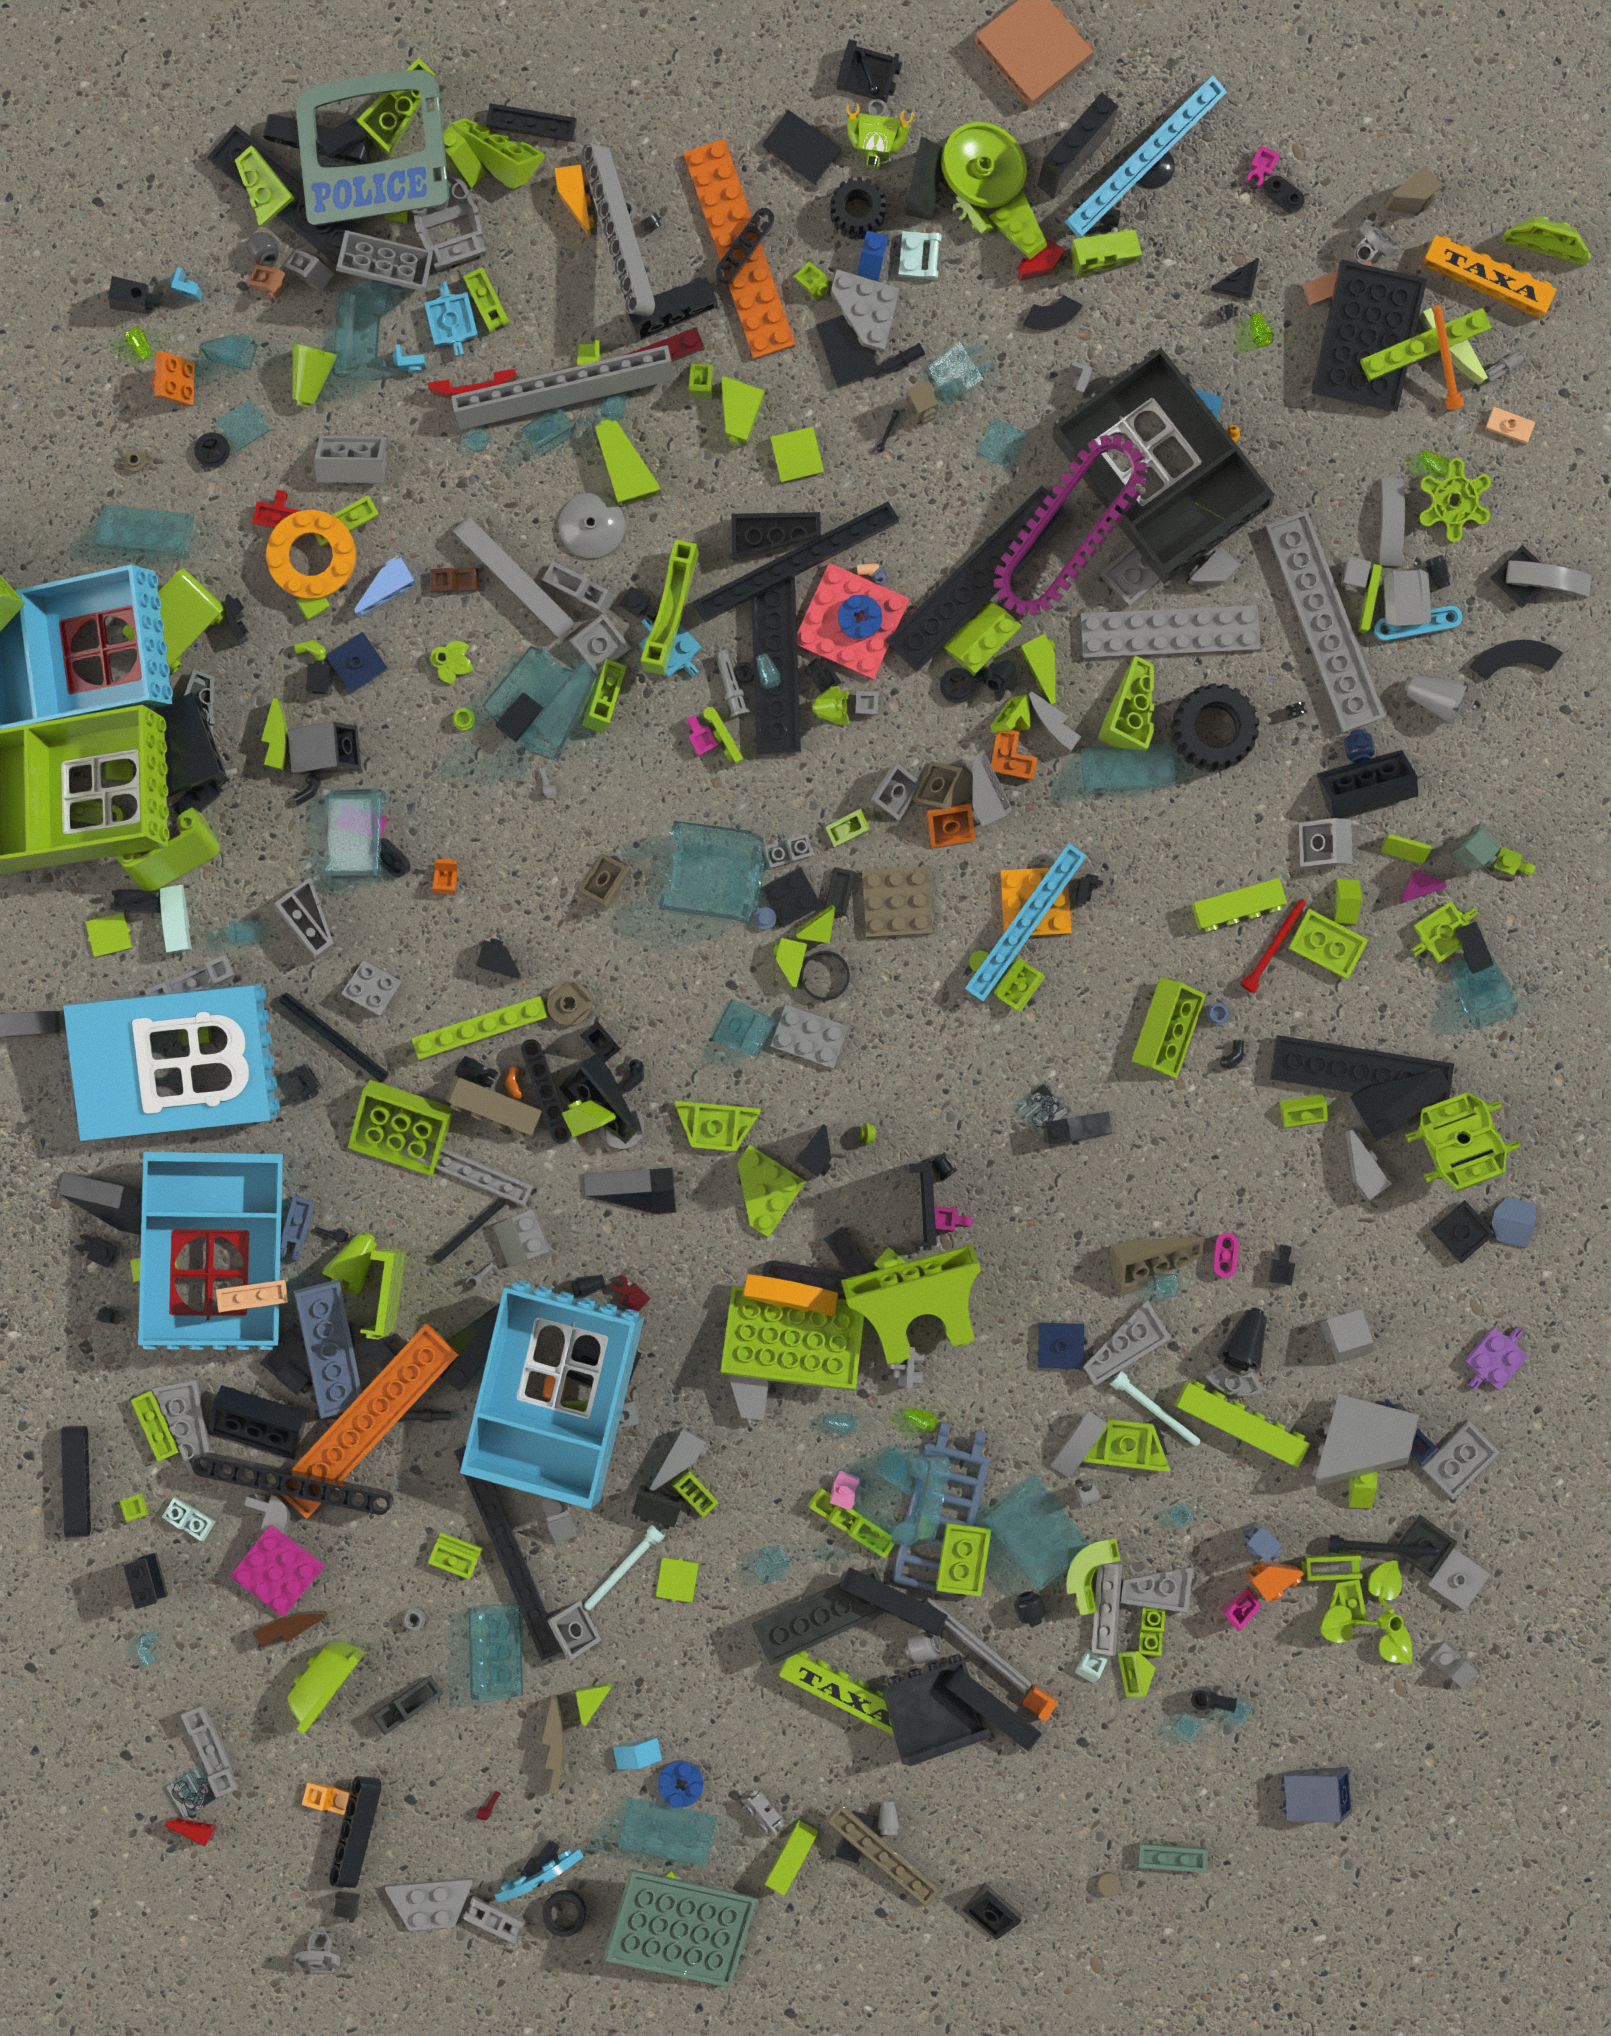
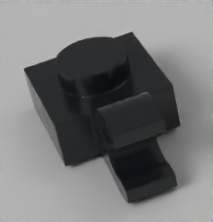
M632 586L619 603L620 607L637 618L643 613L655 621L658 614L656 608L648 605L650 598Z
M464 1056L454 1072L473 1083L478 1080L489 1088L493 1085L494 1081L489 1079L488 1076L494 1079L498 1074L492 1068L484 1070V1065L467 1056Z
M1280 1244L1279 1260L1272 1259L1269 1282L1292 1286L1295 1263L1289 1262L1290 1246Z

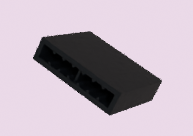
M1103 92L1098 95L1043 160L1037 186L1053 200L1111 133L1119 106Z

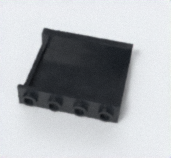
M191 692L173 700L172 705L152 709V711L164 717L166 722V731H164L167 745L165 763L168 768L166 774L168 795L166 798L212 778L218 781L227 778L201 700ZM128 759L130 764H133L135 770L133 777H135L137 771L136 764L133 760Z
M932 1163L905 1164L906 1173L920 1172L924 1241H910V1245L918 1251L932 1250V1246L937 1245Z
M961 1654L948 1657L946 1662H932L927 1665L928 1668L926 1669L915 1668L907 1671L908 1675L891 1676L887 1678L886 1683L880 1684L903 1765L913 1766L991 1738L989 1728L983 1727L980 1713L944 1686L957 1667L969 1675L966 1662H969L970 1658L961 1657Z

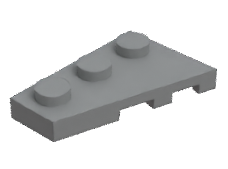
M1194 1567L1123 1579L1120 1603L1188 1613Z

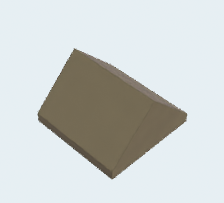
M602 853L578 891L608 909L629 877L631 870Z

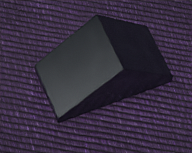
M598 1021L580 1035L604 1063L621 1050Z

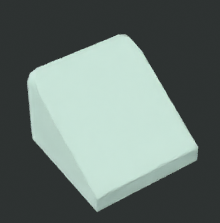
M1087 1649L1075 1673L1095 1683L1100 1678L1107 1659L1097 1653H1091L1092 1650Z

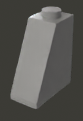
M728 1375L741 1418H746L745 1422L759 1424V1420L764 1421L769 1380Z

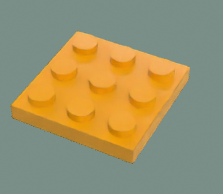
M1050 868L1000 871L1004 933ZM1068 883L1030 936L1072 933Z

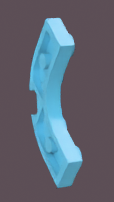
M570 1849L564 1850L557 1855L559 1859L555 1862L552 1860L542 1866L543 1870L528 1878L522 1876L514 1882L513 1880L505 1882L500 1886L501 1890L494 1895L498 1903L528 1893L538 1884L546 1883L584 1857L580 1849L570 1851Z

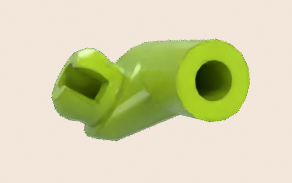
M314 640L294 644L296 654L309 652L314 655L315 660L323 661L326 658L324 646Z

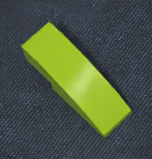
M273 698L261 739L263 743L269 745L264 765L268 768L285 772L289 747L287 741L288 727L281 702Z
M800 1819L798 1820L765 1879L766 1886L785 1896L819 1830Z

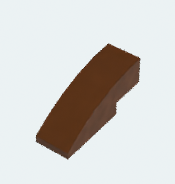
M306 1611L286 1615L255 1630L253 1634L262 1648L281 1635L287 1643L325 1618L328 1614L326 1611Z

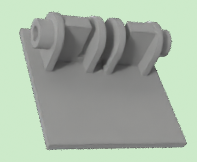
M363 960L341 995L375 1013L377 1016H383L387 1009L386 1006L402 981Z

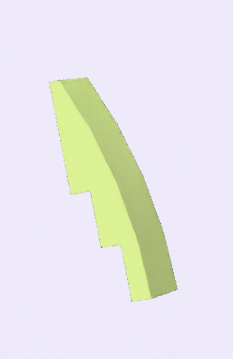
M1429 308L1423 311L1419 316V320L1425 330L1429 331L1436 328L1432 309ZM1468 340L1449 347L1452 363L1463 374L1478 385L1488 378Z

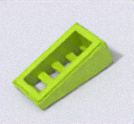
M688 1468L683 1470L671 1482L673 1488L702 1518L719 1503ZM690 1478L691 1480L688 1481V1482L681 1488L680 1486L683 1485V1484ZM696 1484L697 1487L687 1495L686 1492ZM702 1491L703 1494L693 1501L692 1499ZM708 1497L710 1500L700 1509L698 1506Z

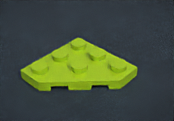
M749 1144L737 1163L750 1226L769 1238L806 1181Z

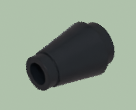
M1439 555L1426 560V569L1437 588L1441 589L1451 585L1447 559H1444L1443 555Z
M602 1274L576 1277V1280L571 1281L575 1298H585L606 1287Z

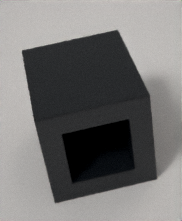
M319 660L314 661V664H308L306 691L309 694L332 695V666L328 665L326 661Z

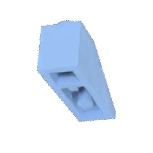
M402 558L390 559L385 563V567L381 568L354 609L359 618L417 585Z

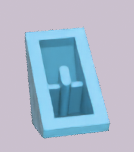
M657 1737L613 1746L617 1769H640L662 1760Z

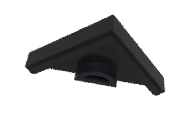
M1255 258V260L1231 273L1225 279L1212 285L1211 291L1250 300L1260 258Z

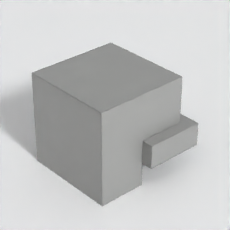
M1363 1310L1320 1322L1327 1345H1331L1336 1363L1371 1354L1374 1342Z

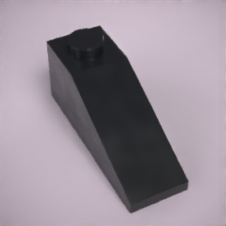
M1109 1111L1043 1122L1046 1145L1112 1134Z

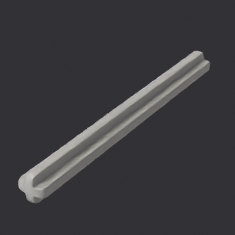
M931 1598L925 1600V1604L948 1615L944 1624L945 1628L1022 1692L1025 1693L1030 1688V1681Z

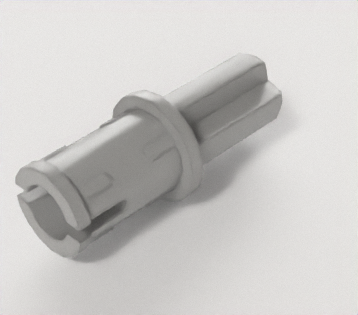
M1518 349L1508 357L1499 359V363L1485 371L1488 377L1486 380L1493 382L1504 374H1510L1512 369L1527 360L1525 353L1520 355L1523 351Z

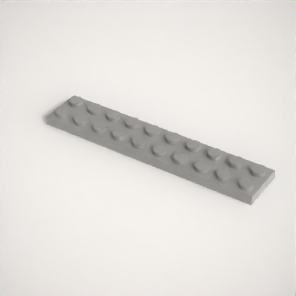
M1308 511L1266 525L1264 528L1341 732L1345 733L1385 718Z

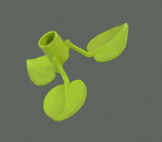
M1391 1560L1378 1565L1371 1572L1368 1579L1369 1592L1372 1595L1379 1596L1378 1600L1387 1612L1379 1615L1378 1621L1351 1620L1352 1614L1347 1607L1335 1605L1324 1615L1320 1625V1632L1325 1639L1331 1642L1343 1643L1353 1637L1354 1629L1352 1624L1378 1626L1386 1632L1379 1640V1652L1382 1658L1392 1663L1412 1664V1644L1410 1635L1404 1627L1403 1618L1400 1615L1394 1614V1609L1390 1608L1384 1601V1599H1395L1402 1589V1578L1398 1568V1561Z

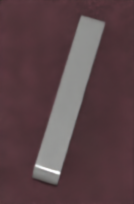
M469 516L452 531L557 639L560 640L575 625L572 619Z

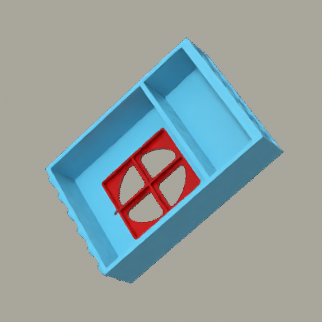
M127 565L14 590L25 602V605L0 631V729L137 705H144L149 709L172 705L173 691L169 682L170 669L166 659L167 646L163 636L164 623L161 619V600L158 597V578L155 571L135 565ZM108 616H114L127 622L134 630V640L109 645L105 619ZM95 619L97 622L99 646L94 649L74 653L72 644L75 636L85 624ZM136 649L137 659L134 666L125 677L114 682L110 663L111 654ZM100 656L104 677L103 684L94 685L82 679L75 670V662Z
M143 1152L138 1345H143V1349H157V1345H166V1349L176 1350L180 1349V1345H189V1348L192 1350L204 1349V1345H212V1348L215 1350H225L227 1345H235L237 1350H249L250 1345H258L260 1350H273V1345H278L279 1304L224 1312L215 1311L212 1304L213 1280L215 1278H241L243 1285L280 1280L283 1154ZM196 1237H205L206 1261L204 1269H177L175 1262L182 1248ZM216 1237H224L235 1245L244 1263L241 1270H217L214 1268V1239ZM194 1277L205 1280L203 1310H194L183 1302L175 1287L176 1278Z

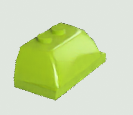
M330 1641L319 1654L314 1653L307 1662L309 1668L305 1673L300 1671L293 1681L296 1685L287 1697L291 1712L300 1723L297 1727L299 1732L304 1735L365 1655V1652L346 1642Z

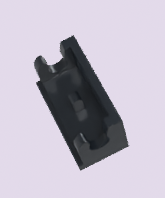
M126 889L112 891L114 902L110 903V910L115 912L160 914V891L149 892Z

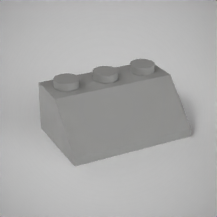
M320 436L314 458L317 482L327 484L334 482L348 484L384 483L386 473V437Z

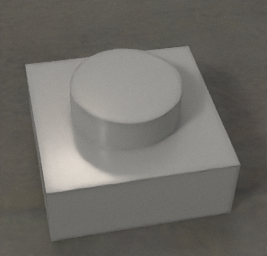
M856 691L855 714L877 715L879 692Z

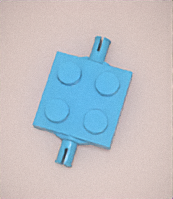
M443 282L445 291L443 290L442 283H439L441 296L436 300L424 303L435 347L453 345L455 357H460L458 348L462 357L465 355L462 343L478 337L468 293L450 294L447 282Z
M647 616L641 623L651 633L654 622ZM679 624L665 674L668 678L683 668L692 678L695 674L699 673V670L694 667L691 660L702 647L681 624ZM649 635L639 643V647L644 650Z

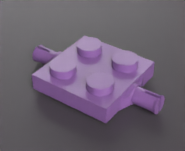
M1516 1326L1509 1336L1503 1335L1495 1327H1491L1464 1360L1476 1374L1470 1383L1467 1384L1469 1387L1476 1390L1482 1381H1486L1500 1391L1528 1357L1519 1349L1516 1343L1517 1339L1524 1333L1519 1327Z

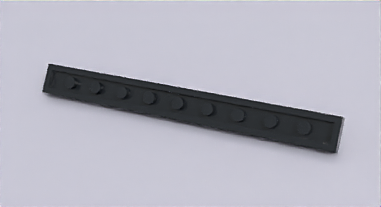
M889 501L695 600L694 606L706 623L899 523V518Z
M466 1446L454 1450L460 1467L462 1466ZM464 1475L541 1661L562 1652L563 1650L547 1621L549 1619L548 1613L493 1482Z

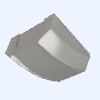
M1421 569L1412 571L1393 570L1383 575L1381 588L1386 624L1400 626L1420 625L1431 622L1430 589L1427 572Z

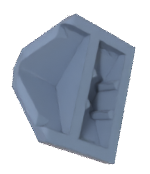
M1505 1197L1494 1210L1491 1222L1496 1241L1527 1248L1535 1226L1536 1204Z

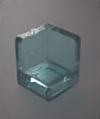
M780 1545L761 1549L753 1568L762 1582L767 1584L783 1579L790 1560Z

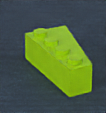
M420 58L406 70H425L435 77V73ZM419 91L383 93L357 119V123L366 132V135L389 158H391L422 105L421 94Z

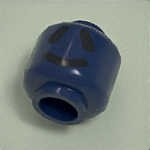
M1362 729L1351 731L1350 735L1344 739L1346 757L1353 761L1354 764L1369 762L1375 754L1372 735L1364 732Z

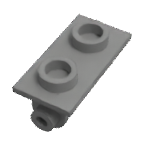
M754 1789L749 1794L751 1798L748 1797L741 1800L744 1803L743 1808L751 1817H755L759 1822V1829L764 1834L769 1836L776 1835L777 1831L784 1826L783 1819L773 1807L767 1812L764 1810L770 1803L761 1791L758 1792Z

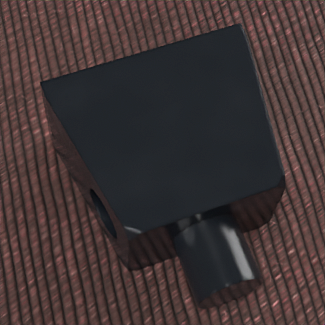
M112 276L108 296L110 309L146 314L147 306L160 309L162 296L149 293V286L147 284Z

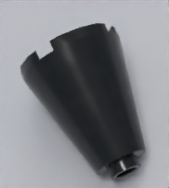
M1254 1307L1251 1310H1246L1219 1349L1217 1358L1220 1359L1223 1356L1225 1358L1224 1363L1246 1372L1249 1368L1254 1369L1253 1373H1258L1262 1363L1267 1323L1264 1311Z

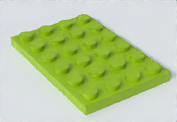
M732 1285L721 1375L856 1391L864 1315L855 1309L849 1308L847 1300L837 1299L835 1315L829 1316L812 1310L805 1312L788 1306L781 1308L743 1297L744 1287Z

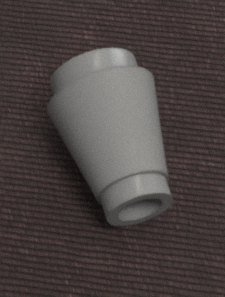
M893 1801L881 1802L877 1827L880 1835H897L898 1829H900L895 1802Z

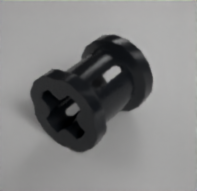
M945 1152L930 1162L941 1176V1181H944L958 1170L950 1164Z

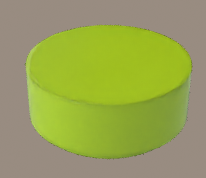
M983 950L974 952L969 959L971 969L977 972L989 954Z

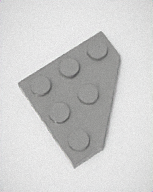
M836 269L830 294L838 302L842 309V314L850 327H853L860 344L863 347L884 352L900 288Z

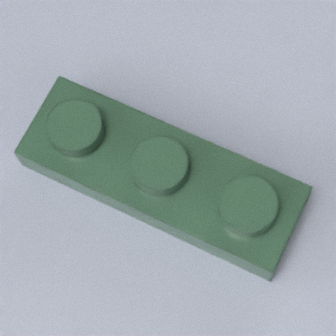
M1139 1843V1868L1207 1873V1848Z

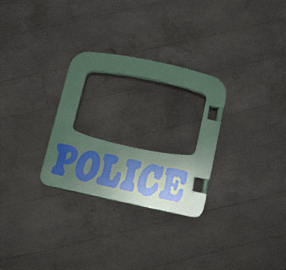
M409 70L366 75L310 88L299 96L296 102V116L306 216L309 223L319 226L445 205L449 201L450 195L446 173L447 165L442 114L440 111L439 85L433 74L425 70ZM396 91L420 92L426 144L423 151L371 164L321 167L316 140L315 111L318 107L372 94ZM434 99L435 111L429 112L427 100ZM434 169H441L442 181H435Z

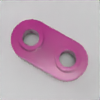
M1222 1233L1215 1241L1213 1270L1216 1275L1223 1278L1232 1276L1237 1266L1239 1242L1236 1236L1231 1233ZM1224 1240L1230 1242L1228 1248L1223 1247L1222 1243ZM1222 1262H1226L1228 1268L1224 1271L1220 1268Z

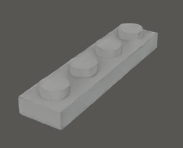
M1107 1563L1097 1569L1095 1596L1097 1612L1094 1613L1091 1653L1116 1655L1122 1564Z

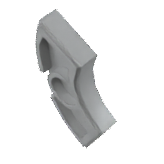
M1223 1362L1202 1373L1211 1385L1229 1395L1244 1397L1256 1395L1264 1391L1253 1371L1235 1373L1229 1370Z

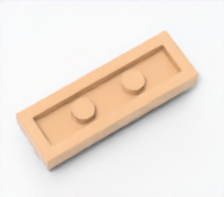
M285 1280L216 1289L218 1312L288 1303Z

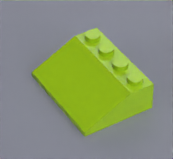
M369 1080L362 1091L348 1148L433 1176L451 1124L454 1109H451L448 1105ZM410 1134L416 1137L412 1139L407 1152L413 1158H423L432 1162L431 1166L401 1154ZM427 1142L436 1144V1148L429 1147ZM428 1148L431 1151V1154L428 1157H424V1154L426 1153Z

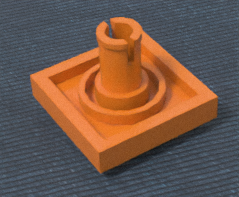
M156 352L155 375L151 378V380H155L151 382L152 387L155 389V397L184 406L194 405L195 362L167 352Z

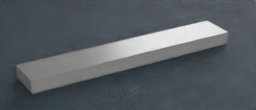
M410 1134L401 1154L431 1166L432 1162L423 1158H413L407 1152L409 1144L416 1137ZM427 1142L429 1147L436 1148V1144ZM443 1147L435 1167L437 1170L524 1207L534 1187ZM428 1148L426 1153L424 1154V1157H428L431 1154V1151Z

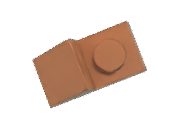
M256 265L247 284L274 299H278L287 281L283 278L285 273L281 270Z

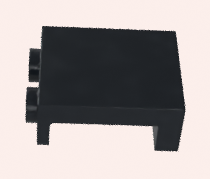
M849 39L837 78L836 89L872 99H880L887 103L889 95L893 96L896 83L893 82L895 75L899 76L902 62L899 61L900 54L895 53L893 57L857 47V41ZM858 52L865 53V62L875 85L879 87V91L876 94L870 91L871 85L861 61L857 60Z
M157 1552L134 1558L123 1565L135 1609L156 1604L157 1599L168 1596Z

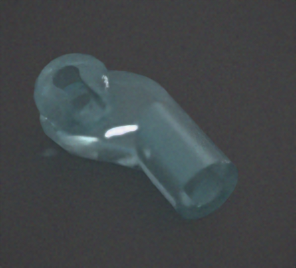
M150 1631L139 1636L136 1651L145 1667L155 1661L149 1650L150 1643L155 1641V1636Z

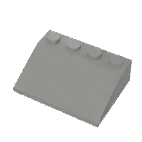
M345 230L336 271L425 292L433 251Z

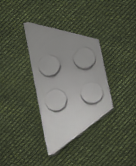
M473 1878L389 1884L385 1886V1891L409 1931L452 1928L457 1923L473 1883Z

